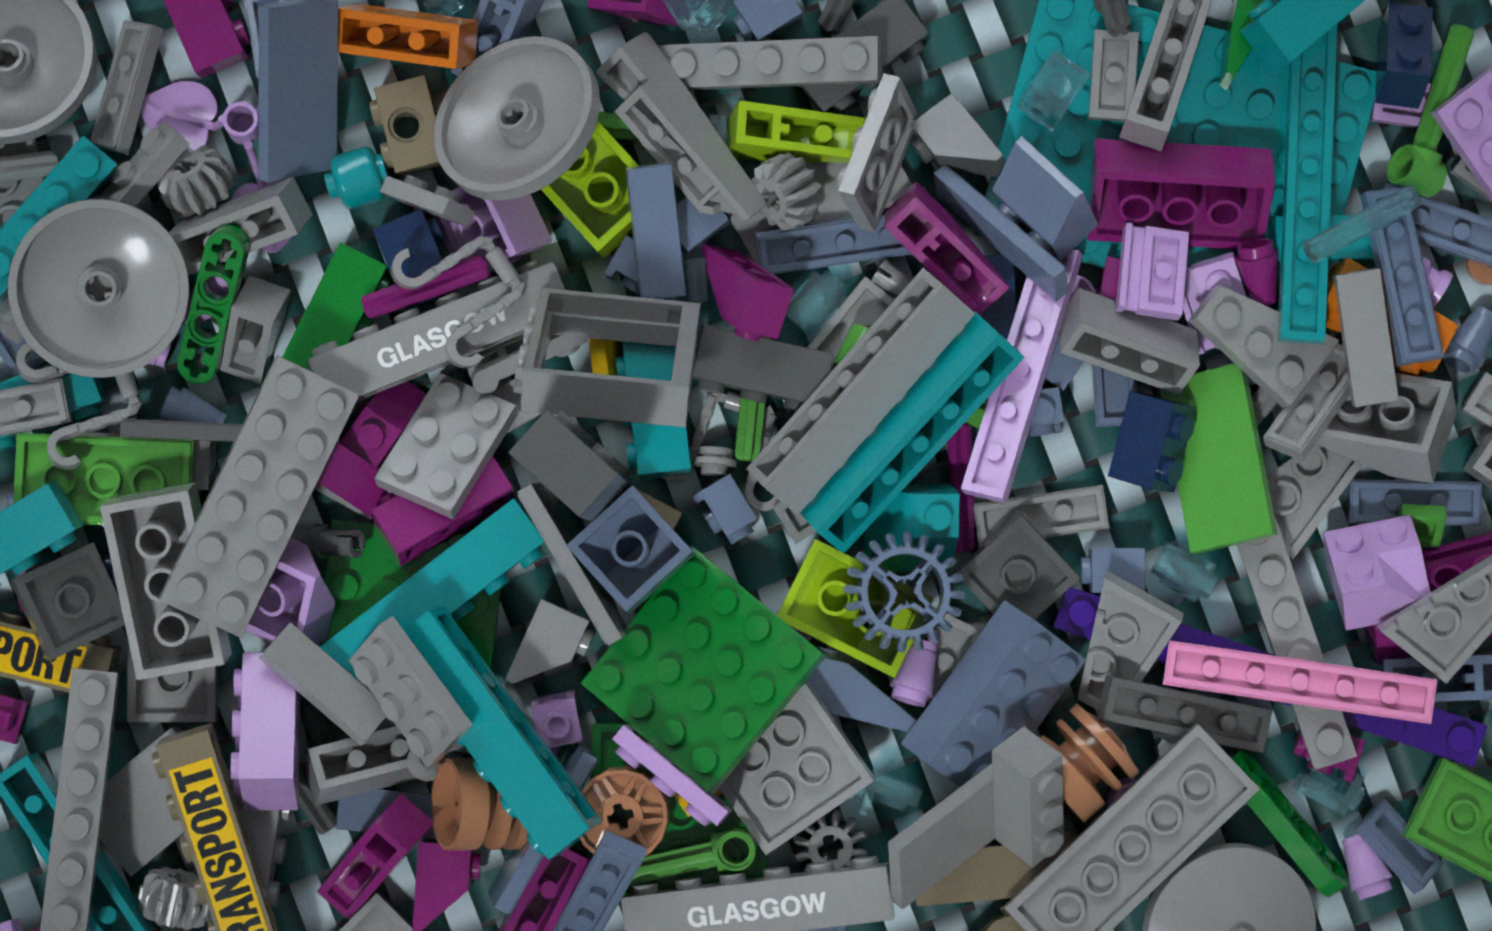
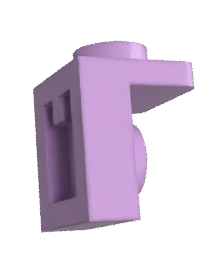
M575 689L532 698L531 711L535 730L548 748L576 743L582 740L583 735L578 716L579 705Z

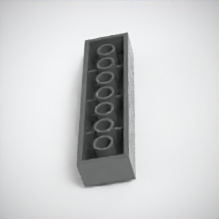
M546 410L508 452L578 517L589 521L595 520L631 485L625 479V476L630 471L562 410L557 416Z

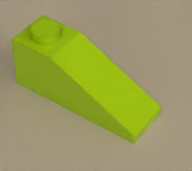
M739 100L729 115L727 147L736 159L764 162L779 154L784 155L790 152L795 158L803 157L805 163H849L853 153L852 144L855 132L859 127H863L866 118Z

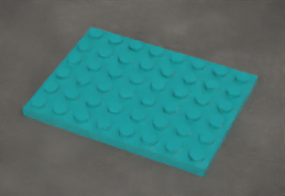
M1038 0L998 149L1003 154L1005 161H1007L1015 142L1022 136L1084 193L1089 204L1090 171L1095 138L1124 140L1119 138L1124 122L1088 119L1093 32L1095 29H1107L1102 14L1095 9L1094 0ZM1128 4L1126 7L1131 19L1130 32H1139L1136 71L1137 85L1160 12ZM1204 25L1165 143L1272 149L1275 185L1265 239L1273 241L1272 219L1275 216H1283L1289 64L1271 73L1252 48L1230 86L1225 90L1219 86L1226 30ZM1336 61L1330 215L1344 214L1372 111L1376 89V71ZM990 176L985 198L995 207H998L1000 204L992 191L998 177ZM1020 223L1017 225L1025 233L1029 234V232ZM1086 236L1074 249L1079 250L1083 256L1081 264L1102 269L1107 256L1120 259L1121 242L1088 241ZM1188 246L1186 268L1191 267V264L1230 252H1234L1236 256L1238 255V249ZM1278 262L1277 269V302L1273 305L1267 306L1278 312L1281 262Z

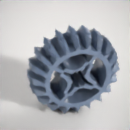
M903 532L901 546L896 545L895 537L892 533L886 534L885 543L887 549L882 550L879 543L873 540L868 545L875 555L870 559L862 552H858L855 556L857 561L865 566L863 570L848 568L847 575L859 579L858 585H845L843 591L847 594L857 593L858 601L845 604V608L847 611H854L860 608L863 615L855 618L852 624L854 627H860L866 622L871 625L865 632L864 638L866 640H872L878 631L883 634L879 644L880 648L887 649L893 637L897 638V652L904 653L907 648V639L912 638L915 650L921 651L924 649L922 635L926 634L929 641L937 644L940 641L939 635L934 630L937 625L946 632H951L953 629L951 623L943 619L946 613L956 617L961 615L962 611L958 607L950 606L951 598H965L964 591H951V583L962 581L963 575L957 573L948 576L946 569L954 566L956 560L954 557H950L941 563L937 559L944 550L942 544H937L930 553L925 549L929 543L928 536L922 535L915 547L911 546V532ZM895 555H910L921 559L918 565L905 576H898L880 564L887 558ZM931 569L934 571L940 587V598L936 609L924 598L921 591L922 583ZM918 574V577L912 583L913 587L910 592L922 607L915 602L908 604L907 600H903L902 605L895 604L890 611L891 606L896 601L895 598L898 592L886 577L893 582L900 580L902 585L905 584L906 580L912 581ZM871 575L878 579V582L884 586L887 592V600L877 616L872 611L868 599V585ZM905 608H910L927 619L924 624L909 630L894 629L887 625L899 611Z

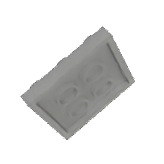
M806 681L719 789L764 854L767 855L874 782L876 778L809 682Z

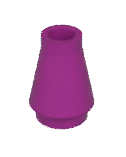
M1254 239L1239 244L1237 246L1238 255L1235 256V261L1250 299L1265 306L1275 304L1277 302L1276 284L1279 251L1273 248V241L1270 239Z

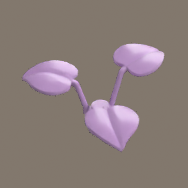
M180 81L145 95L140 113L149 131L158 128L164 121L190 143L187 148L190 147L195 151L200 146L207 145L209 130L217 131L225 127L234 142L244 145L257 184L242 185L235 191L231 200L283 181L267 183L258 179V158L253 146V142L258 139V107L254 108L246 102H235L226 108L223 115H220L216 122H212L217 116L218 105L211 91L200 83ZM293 236L262 249L268 253H276L286 246Z

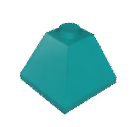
M950 483L908 484L863 532V553L870 559L875 556L868 545L873 540L879 543L882 550L887 549L885 535L890 533L895 537L896 545L901 546L903 532H911V546L916 547L919 538L922 535H926L929 537V543L925 550L929 553L937 544L944 546L942 554L937 558L941 563L947 558L954 557L959 538V492ZM895 555L887 558L880 564L888 571L904 572L915 568L921 559L910 555Z

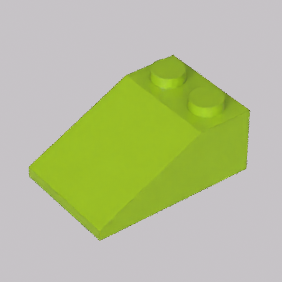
M597 120L592 137L579 158L565 173L541 190L604 259L622 243L626 235L629 237L633 233L625 168L637 167L639 165Z
M814 539L777 616L789 626L895 678L912 644V638L907 639V648L904 653L897 652V638L893 637L887 649L880 648L879 644L883 634L879 631L870 641L864 638L865 632L871 625L866 622L860 627L853 626L852 621L863 614L860 608L854 611L846 610L845 604L858 601L857 593L847 594L844 593L843 589L845 585H858L859 579L847 575L848 568H856L862 571L865 566L858 562L857 559ZM871 575L868 585V599L872 611L877 616L887 600V592L884 586L878 582V579ZM886 577L898 592L895 598L896 601L891 606L890 611L895 604L902 605L903 600H907L908 604L915 602L922 607L914 599L915 596L911 594V586L907 584L901 585L900 581L893 582ZM922 592L924 598L931 605L934 598ZM905 608L899 611L887 625L894 629L909 630L920 626L925 617L910 608Z

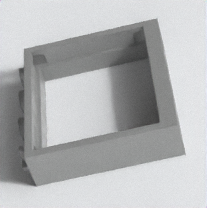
M541 288L538 305H530L528 324H525L523 345L521 344L518 366L515 367L513 393L521 394L520 411L543 414L548 410L553 415H558L562 410L568 416L686 427L698 341L701 303ZM551 334L676 346L672 379L667 381L544 369Z

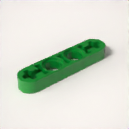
M227 224L220 226L212 233L205 244L177 360L179 373L185 380L193 384L207 383L221 366L231 307L238 297L250 250L248 236L235 225ZM224 239L231 241L230 247L234 251L226 260V264H220L219 262L222 260L225 250L221 243ZM217 276L224 279L229 287V293L223 296L213 293L208 287V278ZM200 315H210L215 318L219 324V332L211 334L203 331L199 326L198 317ZM201 346H207L202 358V364L205 367L199 369L196 367L197 362L193 358L199 352Z
M1240 750L1233 755L1231 759L1260 788L1246 803L1320 893L1330 898L1348 886L1349 878L1344 867L1257 760L1245 750Z

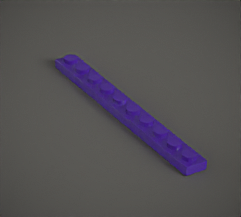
M1070 587L1063 594L1053 628L1091 640L1100 596ZM1184 624L1179 625L1170 639L1177 642L1274 656V654ZM1168 643L1155 662L1166 664ZM1433 708L1431 724L1342 711L1348 726L1471 767L1475 766L1488 726L1437 708Z

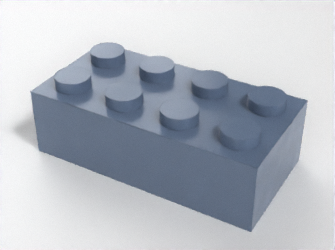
M1004 600L901 744L961 787L992 763V750L1023 726L1032 733L1037 730L1084 665L1086 659L1033 618Z

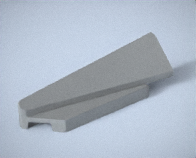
M643 32L620 46L596 71L597 75L625 100L615 110V113L658 164L667 162L671 164L674 183L700 213L715 215L719 212L738 214L740 220L746 221L766 206V202L648 33Z

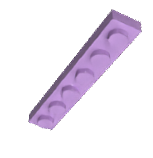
M1073 249L1062 261H1059L1066 267L1068 293L1057 302L1029 277H1026L1007 341L1025 358L989 396L961 486V490L965 494L1007 504L1083 257L1079 250Z

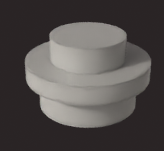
M700 446L698 456L693 457V465L701 467V474L712 477L727 476V470L736 469L737 461L733 460L734 450L717 446Z

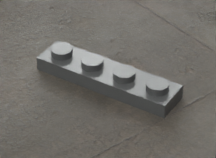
M1106 675L1097 718L1177 736L1185 735L1197 723L1217 744L1263 753L1273 710Z

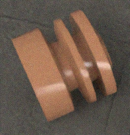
M1076 703L1069 710V713L1081 726L1074 732L1062 719H1059L1056 722V726L1065 739L1060 746L1044 735H1041L1039 738L1063 755V802L1082 822H1086L1105 804L1102 795L1095 786L1099 781L1103 780L1110 787L1119 791L1123 786L1111 772L1116 766L1130 779H1133L1140 771L1134 765L1127 747L1101 719L1086 712Z
M443 758L436 769L438 776L433 780L431 794L433 829L441 848L448 851L477 850L484 844L487 849L500 850L502 847L509 850L521 849L528 841L527 830L518 818L511 817L505 811L500 802L501 795L491 782L485 781L477 773L473 765L474 758Z
M630 765L610 767L595 775L581 791L603 821L581 838L584 847L594 854L606 830L647 848L646 855L650 854L663 839L670 818L668 796L650 781L653 777L650 773L643 769H635ZM621 803L624 810L632 809L634 815L629 817L627 827H622L619 821H611L609 815L615 812V804Z

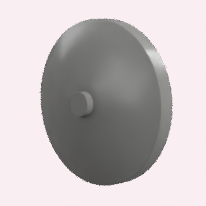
M0 0V144L32 140L54 130L78 109L89 92L96 71L97 49L91 26L83 11L74 0Z
M523 37L502 43L488 50L475 59L472 65H468L448 89L439 107L434 126V147L440 165L459 187L469 194L482 199L511 200L532 194L546 187L574 164L592 137L600 110V92L596 77L589 65L572 47L553 38Z
M81 200L69 203L48 213L24 236L14 254L9 270V305L15 324L22 337L48 363L79 376L93 378L119 376L135 371L150 363L175 338L184 320L188 305V273L184 258L173 237L156 219L146 212L127 203L115 200Z
M1222 843L1193 852L1153 891L1145 911L1142 931H1316V917L1314 905L1305 883L1294 869L1282 859L1258 846L1244 843Z

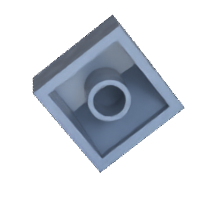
M1021 136L1015 142L992 189L1000 204L997 208L1016 225L1020 223L1029 232L1028 235L1047 252L1050 251L1059 261H1062L1099 224L1084 193Z
M633 485L566 545L629 614L695 556V553Z

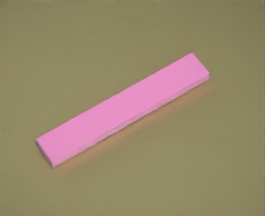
M1169 640L1163 685L1431 724L1437 679Z

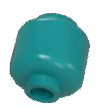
M361 147L335 155L331 159V172L324 174L331 200L340 198L345 208L355 209L381 201L385 197V194L381 193L380 189L386 176H389V172L385 167L382 153L375 155L371 148Z

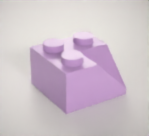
M1410 515L1323 532L1327 571L1346 631L1381 624L1430 593L1421 545Z
M290 537L245 631L272 643L291 622L316 645L327 640L335 600L320 576L308 545Z

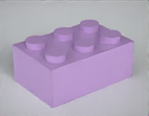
M243 653L242 669H234V696H237V710H233L232 735L235 737L236 751L231 752V779H234V795H242L244 811L298 810L301 694L259 659L263 653Z

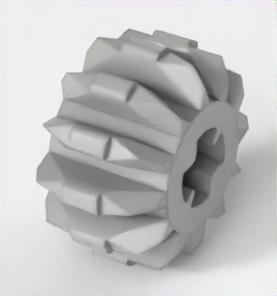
M206 145L200 146L195 151L190 147L187 148L185 153L177 158L157 182L158 190L161 193L160 197L166 207L170 208L173 214H181L183 218H188L194 213L202 216L205 210L210 208L216 209V204L219 201L226 200L229 197L228 191L234 186L232 174L225 158L219 154L217 149H209Z
M790 152L784 155L779 154L762 162L759 167L754 169L755 177L751 179L766 202V206L759 211V214H765L770 226L778 225L783 231L794 229L812 221L813 217L819 214L818 207L824 203L823 198L818 193L822 185L816 182L813 176L815 170H808L804 158H795Z
M834 809L831 823H826L825 816L817 820L819 823L818 827L815 828L811 824L804 829L810 834L809 837L802 835L794 836L793 842L795 844L808 846V849L794 854L795 861L802 862L811 858L812 861L809 864L833 861L834 869L841 868L844 865L852 867L851 856L867 857V850L853 847L852 845L865 840L866 834L864 831H859L849 835L848 833L855 827L857 820L852 816L847 819L843 826H840L841 811ZM827 835H833L834 841L837 838L841 839L843 844L837 848V856L827 858V852L821 855L817 849L824 845L823 837ZM807 866L805 867L803 872H808Z
M169 867L149 870L143 885L140 886L138 909L143 913V917L147 920L156 921L158 926L166 925L172 929L177 927L185 930H190L192 927L199 928L204 926L210 914L208 904L201 905L197 898L194 879L199 877L194 871L187 872L181 868L171 869Z

